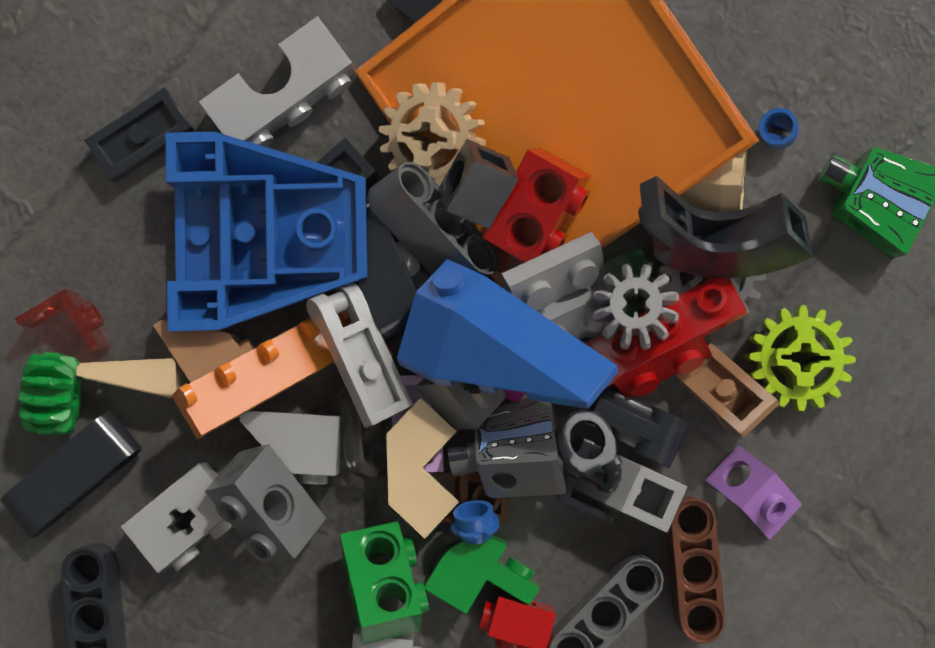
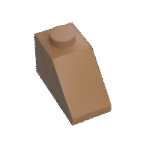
M160 320L153 325L190 383L214 371L218 366L226 362L229 363L256 348L249 338L246 337L241 341L237 335L226 332H169L168 321Z

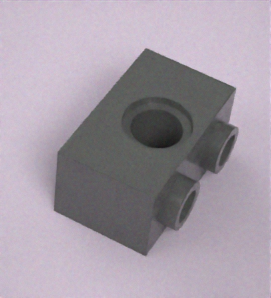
M269 444L238 452L205 490V493L216 505L218 514L235 528L246 542L248 551L264 565L295 559L326 519Z

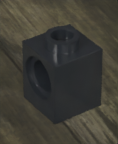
M466 139L440 184L439 191L446 212L454 220L465 225H471L474 222L490 229L519 178L510 157Z

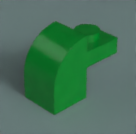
M492 535L488 541L480 544H468L461 538L453 542L442 553L424 584L425 590L465 614L469 611L486 580L528 605L532 603L540 587L538 582L532 579L535 573L532 568L511 556L506 563L499 559L507 543L506 540Z

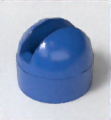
M774 108L762 116L759 122V133L767 146L773 149H785L793 145L798 138L799 124L796 116L790 110ZM769 127H771L782 132L790 133V135L788 137H784L768 133Z

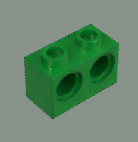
M399 521L340 534L341 555L362 645L421 631L422 613L429 612L428 599L423 582L414 584L410 567L417 566L416 553L412 538L402 537ZM375 553H385L392 560L384 565H375L368 558ZM386 598H396L404 606L398 611L388 612L381 609L378 604Z

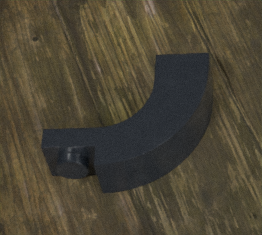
M658 176L640 183L641 207L638 210L640 222L644 229L652 235L654 257L671 268L703 277L743 278L772 273L813 258L806 216L783 193L745 209L713 212L688 204Z

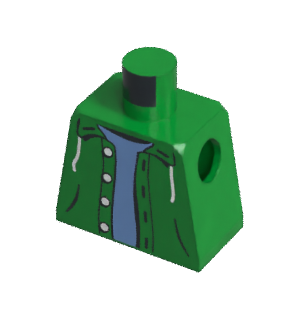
M871 148L863 153L856 165L832 155L819 176V181L841 191L832 209L833 216L891 259L909 253L935 202V166L880 148Z

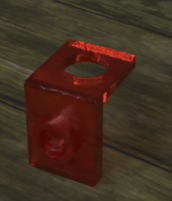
M63 289L15 318L18 326L34 328L66 309L90 351L104 352L110 348L100 329L104 325L100 312L90 300L84 302L79 292Z

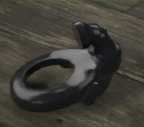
M582 409L569 412L559 421L555 430L558 456L565 465L563 472L577 480L583 478L585 481L595 485L599 491L614 493L619 486L618 483L622 480V460L620 456L617 457L616 441L610 425L602 416L594 411ZM577 422H590L601 433L602 448L600 453L593 459H583L571 447L570 432Z

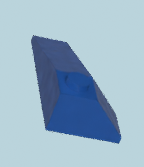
M448 259L416 291L397 356L400 366L438 385L452 387L454 381L478 385L481 392L496 394L498 388L526 393L530 400L586 409L593 404L618 373L617 365L486 276Z

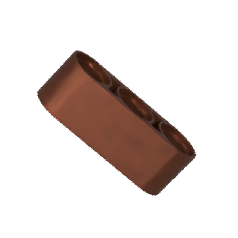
M684 495L669 530L666 532L673 616L676 625L689 639L696 643L706 644L715 641L721 636L725 628V609L716 517L714 510L708 503L696 497ZM696 506L701 514L700 524L692 531H682L678 523L679 514L685 507ZM692 556H702L706 564L703 575L695 580H687L683 574L684 563ZM696 606H708L710 611L708 623L702 628H690L687 622L690 611Z

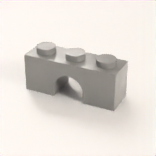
M318 16L278 44L284 57L291 65L290 79L282 90L273 94L257 93L245 83L238 73L199 101L222 134L268 147L273 142L274 137L272 134L286 124L289 127L298 125L313 112L312 105L325 96L328 99L337 97L351 85L352 81L350 78L356 74L353 64Z

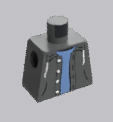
M526 398L520 400V402L516 401L497 407L478 429H474V443L448 447L449 463L453 476L479 472L485 493L491 498L566 494L563 462L558 456L555 430L558 424L552 403Z

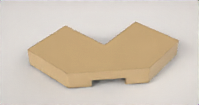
M420 398L386 434L388 505L425 539L459 503L450 492L423 468L457 431Z

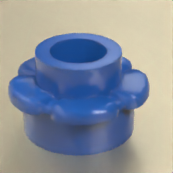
M468 501L454 509L455 521L451 524V531L454 535H459L468 544H480L488 541L499 528V517L494 513L493 506L487 501Z

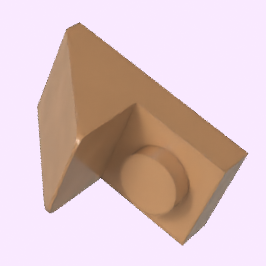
M711 343L708 347L713 356L705 359L703 364L696 370L687 374H677L676 377L681 385L714 414L725 431L744 438L779 405V402Z

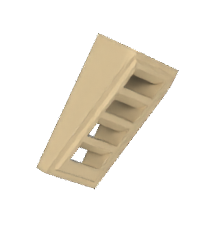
M175 358L79 363V366H76V376H81L84 379L172 398L177 388L186 384V376Z

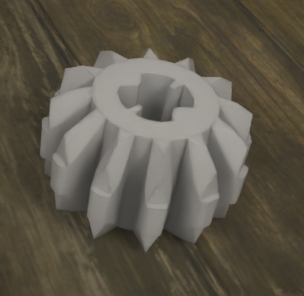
M629 264L622 266V277L624 279L622 282L614 275L606 274L604 282L612 293L602 290L595 291L594 301L608 306L598 309L593 313L595 322L611 321L603 331V336L607 340L613 338L619 331H622L620 347L628 350L631 345L632 335L639 336L640 346L643 350L650 348V338L648 335L650 331L658 339L666 340L669 333L659 321L669 324L677 323L679 314L674 310L665 308L679 301L678 293L673 291L660 293L668 285L669 277L663 274L653 283L650 282L652 267L644 264L641 268L640 278H633L632 268ZM630 297H634L635 302H637L638 297L645 299L646 315L638 318L637 312L634 313V318L626 315V300Z

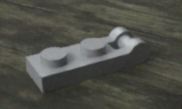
M353 282L337 288L336 293L328 297L320 294L308 299L306 305L308 314L313 323L319 327L364 427L373 426L412 406L413 403L359 286ZM343 311L348 314L352 324L344 328L337 315Z

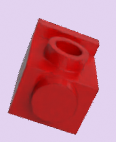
M497 590L494 603L485 601L478 629L486 631L488 636L496 638L494 645L499 648H547L556 612L553 606L532 601L528 605L511 594Z

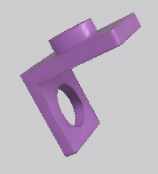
M736 446L706 479L713 488L739 507L768 539H771L802 505L773 470L740 446ZM738 465L750 467L749 477L743 484L736 487L727 485V475L734 467Z

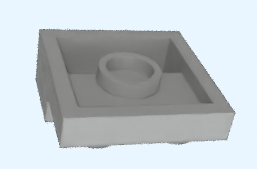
M592 232L502 273L506 291L579 340L585 337L596 338L602 335L605 327L611 322H595L593 313L598 309L608 307L594 301L595 291L602 290L611 293L612 291L604 282L606 270L601 244Z

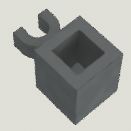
M425 378L417 384V387L437 414L454 430L478 429L507 397L503 391L505 389L498 388L496 394L481 392L478 385L454 381L452 387L438 385Z

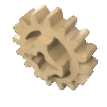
M432 82L430 89H428L426 84L417 83L413 85V96L408 92L396 94L397 101L400 104L399 108H385V114L392 121L391 125L380 126L379 132L389 135L390 142L382 145L380 150L381 152L393 153L395 158L388 165L390 170H395L405 162H413L422 167L440 186L466 139L483 146L486 145V140L475 135V130L484 126L485 122L481 119L472 120L470 114L477 106L474 101L460 103L463 90L451 88L446 93L445 83ZM419 108L418 117L411 123H407L412 113ZM451 113L453 114V116H454L455 119L457 120V123H458V125H459V129H458V127L455 125V123L452 121V119L450 118ZM430 129L431 132L438 134L439 137H446L448 140L434 143V140L427 138L426 135H419L418 132ZM408 148H409V149L411 150V152L413 153L414 158L411 156V154H410ZM453 149H457L458 151L454 158L447 165L441 167V164H445L446 155Z

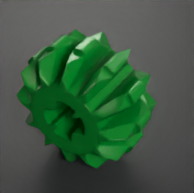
M45 352L44 354H32L27 360L26 365L23 367L22 381L19 382L20 395L18 397V400H20L19 416L26 431L57 436L58 434L71 433L75 428V424L79 420V409L82 406L81 394L83 391L82 377L76 376V366H79L77 358L65 356L61 353Z

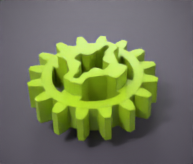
M800 305L795 308L793 318L790 312L783 308L776 311L778 323L769 318L759 322L766 333L764 335L753 334L749 337V340L758 346L757 352L746 354L745 360L756 362L758 369L748 375L753 379H762L764 382L762 387L770 394L776 393L775 398L779 402L777 407H785L789 400L792 399L794 411H805L807 400H809L814 409H820L825 407L824 394L832 399L841 396L835 384L837 382H851L852 377L844 372L843 368L846 364L855 363L856 357L844 354L843 348L850 345L853 340L851 337L839 338L836 333L842 326L840 320L825 324V310H816L811 317H808L807 306ZM789 328V332H786V341L779 348H771L776 337L782 331ZM815 332L824 339L829 350H825L815 339ZM800 351L801 354L808 355V357L818 358V361L800 365L797 362H792V360L782 359L781 356L792 355V353ZM771 367H776L786 377L785 386L775 377ZM823 368H829L825 378L811 389V386H814V377Z

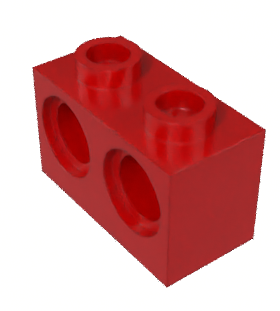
M541 147L526 151L516 171L519 178L517 184L490 229H486L482 237L523 262L530 261L562 246L567 238V234L561 232L570 215L578 216L590 195V191L585 186L591 175ZM548 174L555 175L562 184V194L558 200H552L544 193L543 181ZM524 218L533 220L538 226L539 237L536 243L527 241L521 234L520 227Z

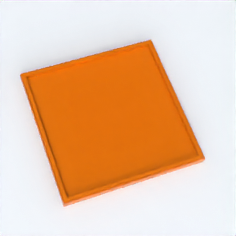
M444 0L355 70V73L390 125L392 119L385 114L384 110L386 107H400L396 94L408 92L413 96V85L417 83L426 84L428 89H430L432 82L445 83L446 93L451 88L463 90L460 100L461 104L468 101H474L477 104L470 116L472 120H484L485 125L475 130L476 137L486 140L485 147L510 157L515 171H517L528 149L541 147L591 175L585 186L590 191V195L583 209L577 217L570 215L561 231L567 234L564 244L592 232L601 244V249H603L641 223L638 214L639 207H641L640 183L658 176L680 196L759 142L753 130L664 0ZM419 108L412 113L407 123H411L418 117ZM451 113L450 118L452 119V121L455 123V125H456V126L458 127V129H459V125H458V123H457V120L455 119V117H454L453 114ZM430 129L418 132L419 135H426L427 138L434 140V143L448 140L446 137H439L438 134L431 132ZM408 148V150H409L411 156L414 158L413 153H412L411 150ZM453 149L446 155L445 164H441V167L447 165L454 158L458 151L457 149ZM548 174L544 178V193L552 200L560 198L562 184L555 175ZM524 218L520 227L521 234L527 241L536 243L539 237L538 226L533 220ZM473 222L484 235L487 228ZM492 244L498 256V267L491 276L496 284L506 290L502 273L525 262Z

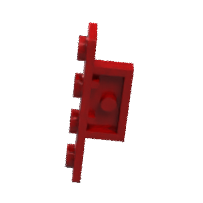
M710 278L679 294V301L665 307L679 314L677 323L669 324L659 321L669 333L668 338L662 341L651 331L648 332L650 348L647 350L641 348L639 336L633 335L629 349H622L620 347L622 331H619L609 340L605 339L602 334L584 343L617 365L618 373L607 386L615 383L623 396L627 398L644 396L654 391L661 381L677 373H690L699 368L705 359L713 356L704 337L747 315V310L730 278ZM646 313L640 314L638 318L645 316Z

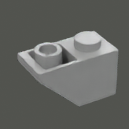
M593 444L587 459L595 458L600 453L601 447ZM621 456L622 480L618 483L619 486L614 493L599 491L595 485L585 481L583 478L577 480L574 487L575 490L664 532H668L688 487Z

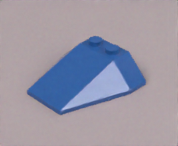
M218 132L165 133L166 183L175 188L176 281H167L169 332L220 331L368 277L365 177Z

